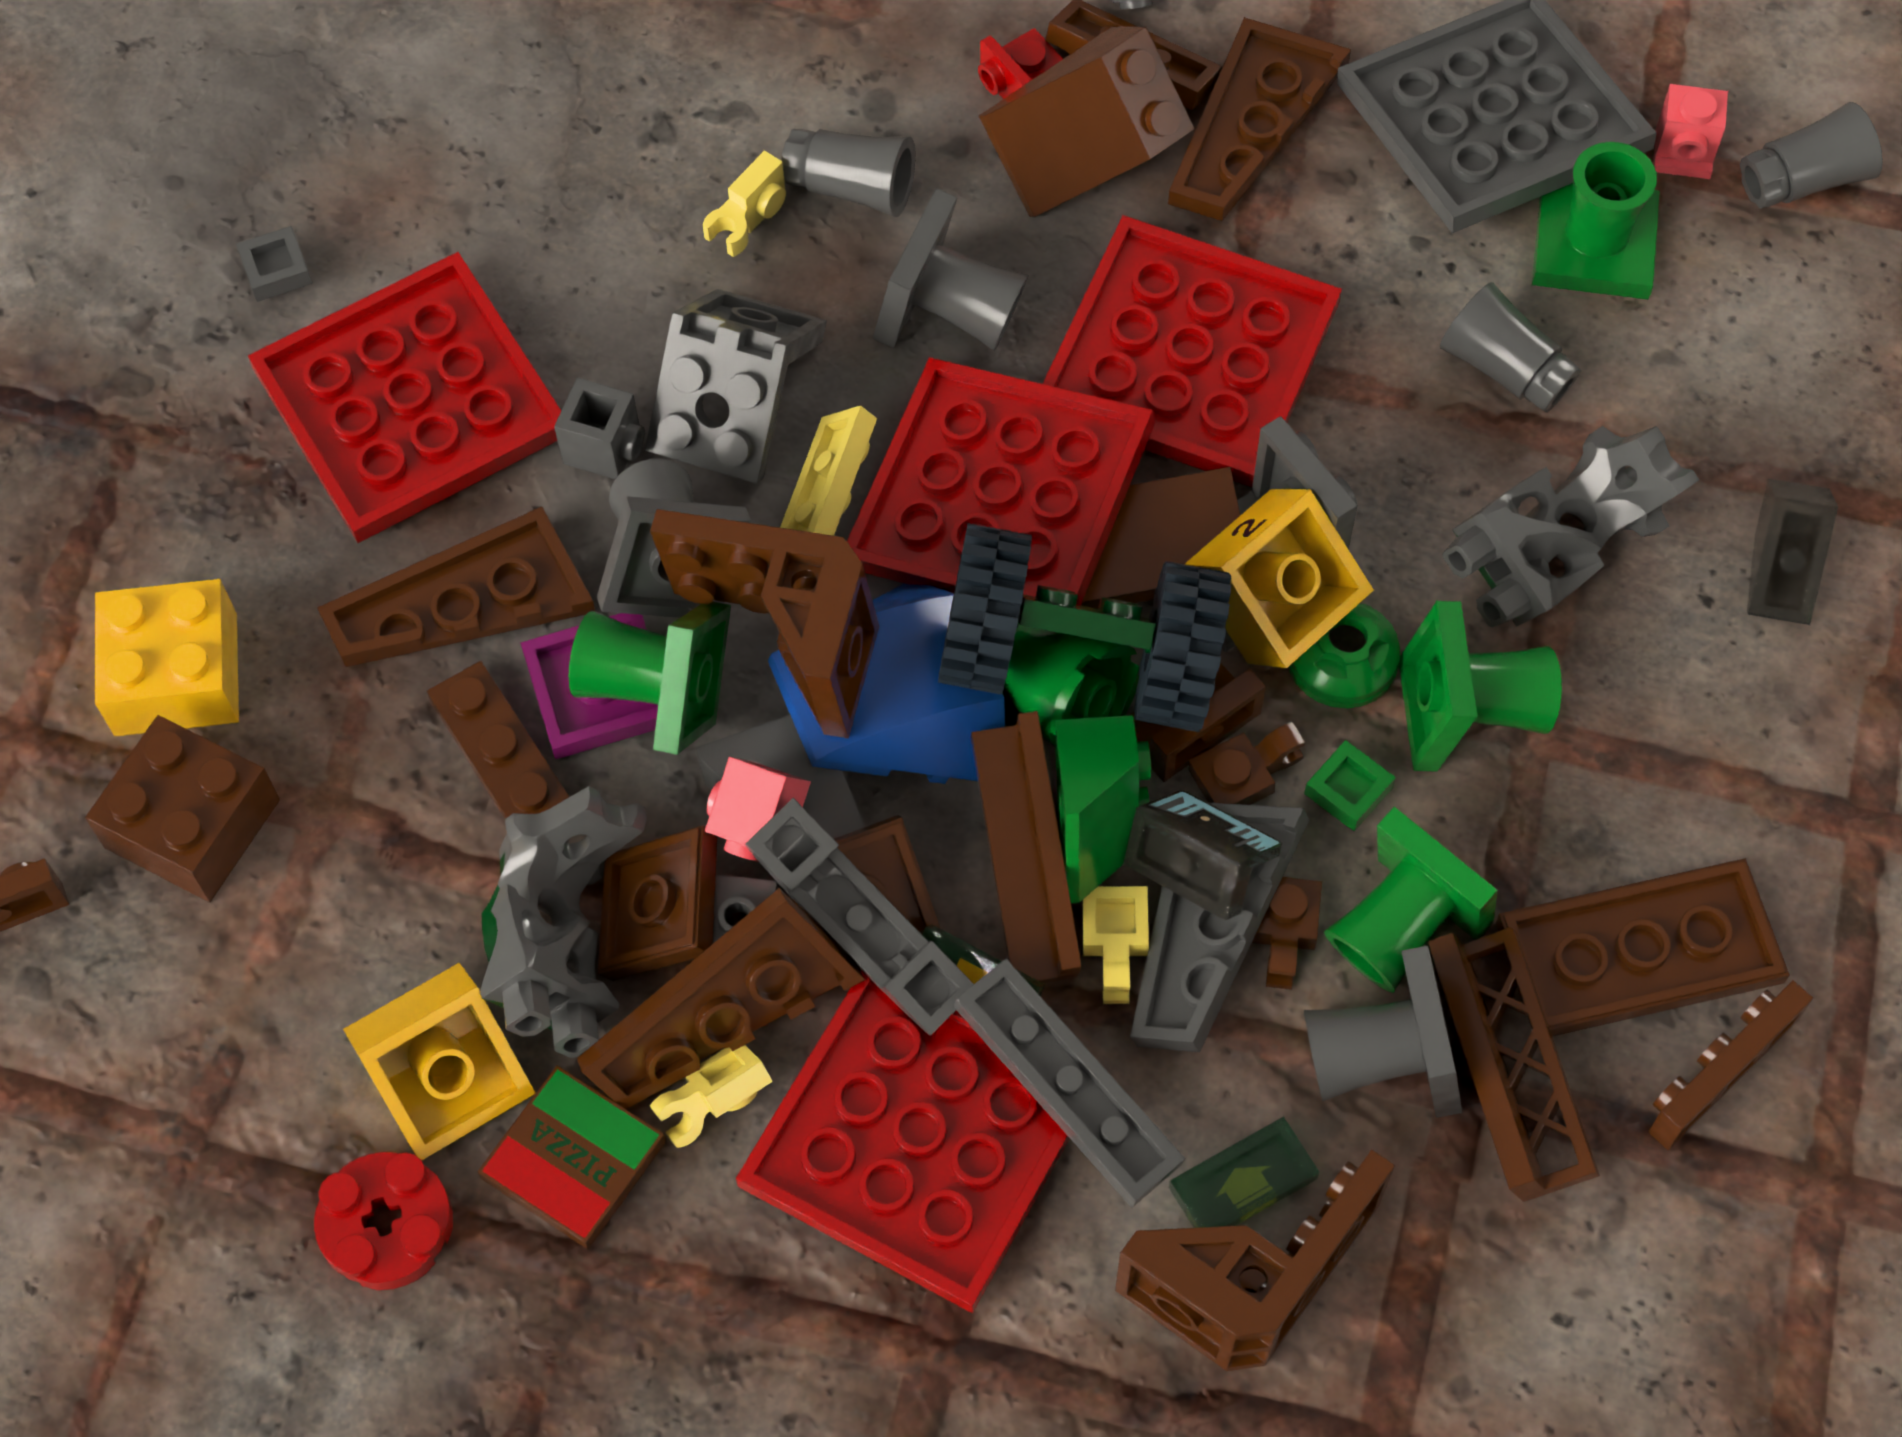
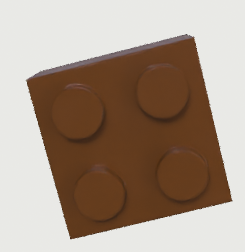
M157 715L87 813L85 819L105 849L210 903L279 803L280 798L265 768Z

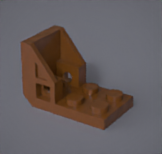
M657 509L650 533L674 594L698 604H709L715 600L740 604L745 609L756 613H769L779 630L777 645L781 657L823 734L849 739L880 626L863 564L845 538Z
M1374 1150L1369 1152L1359 1168L1348 1161L1326 1192L1325 1196L1328 1197V1200L1319 1213L1322 1219L1318 1221L1309 1215L1304 1220L1286 1248L1289 1254H1286L1247 1225L1138 1230L1120 1252L1115 1291L1225 1371L1265 1366L1380 1206L1395 1165Z

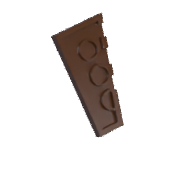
M1244 17L1170 187L1168 205L1223 221L1338 77V68L1349 64L1351 49Z
M542 506L317 607L345 667L586 615L589 611H595L589 592Z
M778 888L581 1054L577 1060L584 1075L615 1103L628 1109L700 1070V1060L729 1047L733 1052L755 1040L753 1032L785 1014H788L792 1020L814 1008L815 1005L812 1000L839 985L845 991L865 979L859 968Z

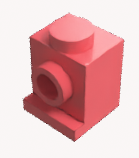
M1676 84L1669 85L1656 126L1653 165L1657 173L1703 179L1711 178L1713 162L1726 127L1728 91Z

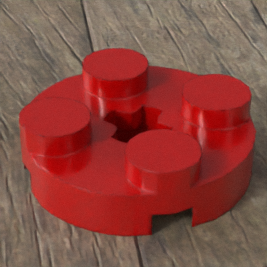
M378 1152L359 1157L343 1166L339 1172L329 1175L320 1186L319 1202L314 1215V1231L318 1246L333 1269L339 1274L344 1275L347 1279L359 1282L363 1287L374 1290H390L415 1282L426 1275L435 1265L434 1258L441 1252L445 1240L448 1244L453 1230V1210L450 1198L438 1176L414 1154L407 1152L399 1154L395 1152ZM387 1205L390 1210L400 1209L402 1217L392 1221V1233L381 1236L376 1227L366 1228L367 1219L374 1216L376 1208Z

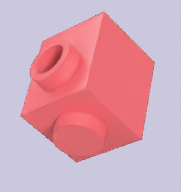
M729 757L722 780L715 784L708 798L707 814L709 819L705 832L727 839L724 851L759 862L745 846V843L792 798L803 807L811 781L754 761Z

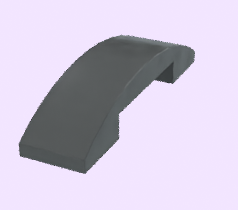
M794 798L745 843V846L816 925L927 1034L932 1035L956 1011L954 1008L956 998L974 984L933 941L928 942L837 848L839 844Z

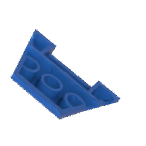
M904 583L873 600L880 627L849 739L823 734L782 659L779 649L771 653L767 661L812 767L888 776L891 770L926 774L929 782L946 784L949 778L978 781L971 733L1005 727V702L1003 694L938 683L954 593L931 585H910Z

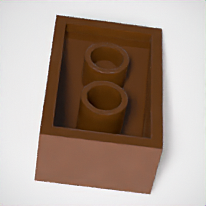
M1146 27L1109 28L979 115L1029 217H1036L1152 159L1194 130L1192 122Z

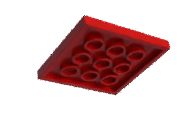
M1122 215L1042 384L1153 410L1155 425L1144 450L1204 471L1230 467L1233 481L1252 487L1260 430L1280 416L1288 423L1338 308L1342 289Z
M459 252L433 263L248 355L254 372L357 543L558 441L554 426L561 413V409Z
M929 357L847 539V543L862 562L864 571L867 574L910 585H931L954 593L968 523L1032 535L1023 594L1035 597L1038 585L1076 592L1075 594H1078L1076 605H1081L1155 425L1153 410Z
M860 971L865 980L849 989L735 1178L737 1187L973 1314L1070 1138L957 1010L932 1035H929L870 978Z

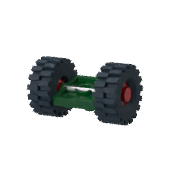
M968 523L952 600L938 683L1002 694L1018 624L1032 628L1143 648V656L1138 674L1139 681L1136 687L1134 719L1200 732L1209 711L1210 697L1213 696L1216 673L1219 670L1221 661L1220 654L1225 639V625L1230 606L1228 604L1231 595L1230 573L1175 562H1164L1148 619L1141 617L1143 607L1138 606L1139 604L1101 597L1099 609L1076 605L1078 594H1075L1076 592L1038 585L1035 597L1024 595L1023 589L1027 575L1032 535Z

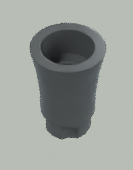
M1854 102L1846 103L1822 119L1792 134L1766 143L1763 149L1741 158L1740 161L1742 184L1750 201L1754 202L1760 209L1770 207L1781 201L1790 203L1810 194L1844 184L1875 179L1879 177L1883 165L1881 145L1875 127L1867 113Z
M793 129L789 138L785 141L781 161L783 162L784 181L786 184L806 187L811 193L837 197L868 206L893 217H899L910 196L915 172L916 151L912 137H875L844 134L819 129L817 132Z
M1493 282L1485 285L1466 304L1452 322L1440 343V349L1471 364L1497 381L1520 400L1525 398L1546 413L1561 400L1581 372L1565 354L1561 353L1562 347L1527 319Z

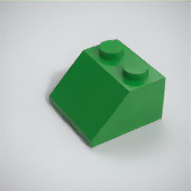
M1133 715L1055 720L1056 810L1071 903H1080L1138 852V825L1150 824V807L1147 806L1150 805L1148 787H1139V780L1151 779L1150 749L1148 741H1137Z

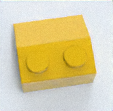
M460 963L343 1029L414 1154L421 1160L536 1094L486 1001L481 998L479 988Z

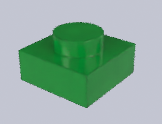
M1345 740L1306 783L1304 794L1352 831H1355L1393 789L1396 777Z

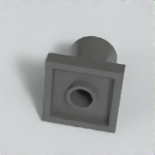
M936 188L889 279L873 339L894 348L916 305L968 332L995 351L1012 318L1029 275L995 267L943 246L957 197Z
M649 459L626 468L613 482L609 494L610 507L619 522L597 594L601 612L680 618L699 606L700 604L688 601L673 592L650 533L656 510L661 509L751 523L746 507L695 503L693 500V484L688 472L677 463L669 460Z
M1428 946L1402 950L1411 999L1383 1005L1348 1009L1304 1010L1312 1058L1323 1102L1360 1087L1396 1077L1426 1072L1436 1118L1462 1113L1456 1070Z

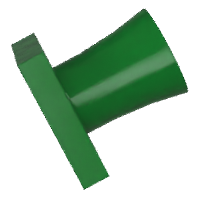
M1602 142L1584 150L1577 158L1573 168V183L1540 196L1532 277L1533 286L1649 300L1654 282L1660 191L1655 190L1657 173L1647 155L1625 143Z
M715 601L709 604H700L668 625L667 635L631 626L595 611H589L578 627L571 650L568 678L572 696L575 698H612L658 705L653 750L678 755L716 725L731 605Z
M1436 601L1400 655L1399 669L1413 771L1437 772L1473 723L1512 727L1540 734H1548L1557 721L1561 705L1562 678L1560 664L1554 650L1549 646L1512 652L1468 653L1461 601Z
M1395 806L1377 825L1378 861L1391 872L1358 905L1324 931L1328 941L1343 958L1374 984L1390 993L1395 992L1406 974L1402 950L1425 946L1436 929L1447 917L1474 940L1481 938L1494 923L1498 891Z

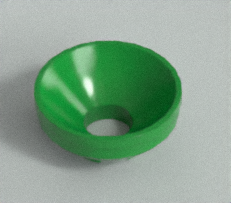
M1359 603L1288 667L1289 672L1296 685L1307 696L1318 703L1335 708L1362 707L1376 701L1394 683L1400 666L1398 636L1392 624L1379 611L1369 605ZM1338 626H1352L1363 633L1366 643L1355 652H1344L1332 645L1329 640L1330 632Z

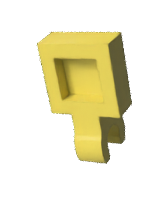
M764 150L728 188L729 199L719 209L712 211L706 216L703 222L704 238L710 242L719 232L724 230L732 231L733 233L726 239L727 252L732 257L740 254L748 244V233H751L764 218H772L784 203L786 190L783 162Z
M1098 886L1083 899V956H1103V1004H1129V956H1147L1149 951L1148 886Z
M746 1045L733 1052L730 1047L724 1048L702 1062L700 1070L685 1077L688 1081L687 1084L674 1091H668L659 1095L651 1103L650 1107L661 1121L669 1118L676 1112H683V1118L680 1123L665 1132L670 1141L677 1148H681L697 1139L703 1129L704 1118L708 1112H711L718 1118L727 1111L741 1109L756 1097L759 1090L773 1081L762 1061Z

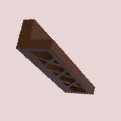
M1038 711L1018 714L1015 726L972 732L971 742L1008 961L1030 985L1077 978L1082 966Z
M1513 927L1466 944H1462L1453 933L1428 941L1509 1190L1525 1202L1599 1177V1171L1517 932ZM1506 949L1512 970L1499 993L1478 983L1471 961ZM1518 986L1524 1004L1512 999V996ZM1483 996L1495 1001L1490 1013H1488ZM1507 1007L1528 1016L1533 1027L1521 1053L1499 1044L1495 1034V1030ZM1538 1046L1545 1065L1532 1059ZM1503 1056L1516 1062L1510 1075ZM1527 1068L1549 1077L1554 1089L1542 1115L1519 1105L1515 1094ZM1559 1107L1566 1127L1553 1121ZM1523 1117L1537 1123L1531 1136H1529ZM1548 1129L1571 1140L1579 1164L1543 1176L1536 1153Z

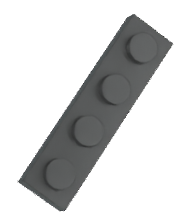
M1004 959L956 998L954 1008L1131 1208L1183 1164L1185 1157L1007 959Z

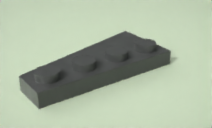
M1206 803L1279 842V844L1261 852H1257L1247 846L1236 848L1231 845L1242 839L1222 831V829L1231 825L1205 811L1188 818L1177 816L1130 1035L1137 1047L1189 1052L1201 1051L1309 822L1304 808ZM1199 815L1209 816V817L1212 818V821H1211V822L1201 821V820L1198 818V816H1199Z

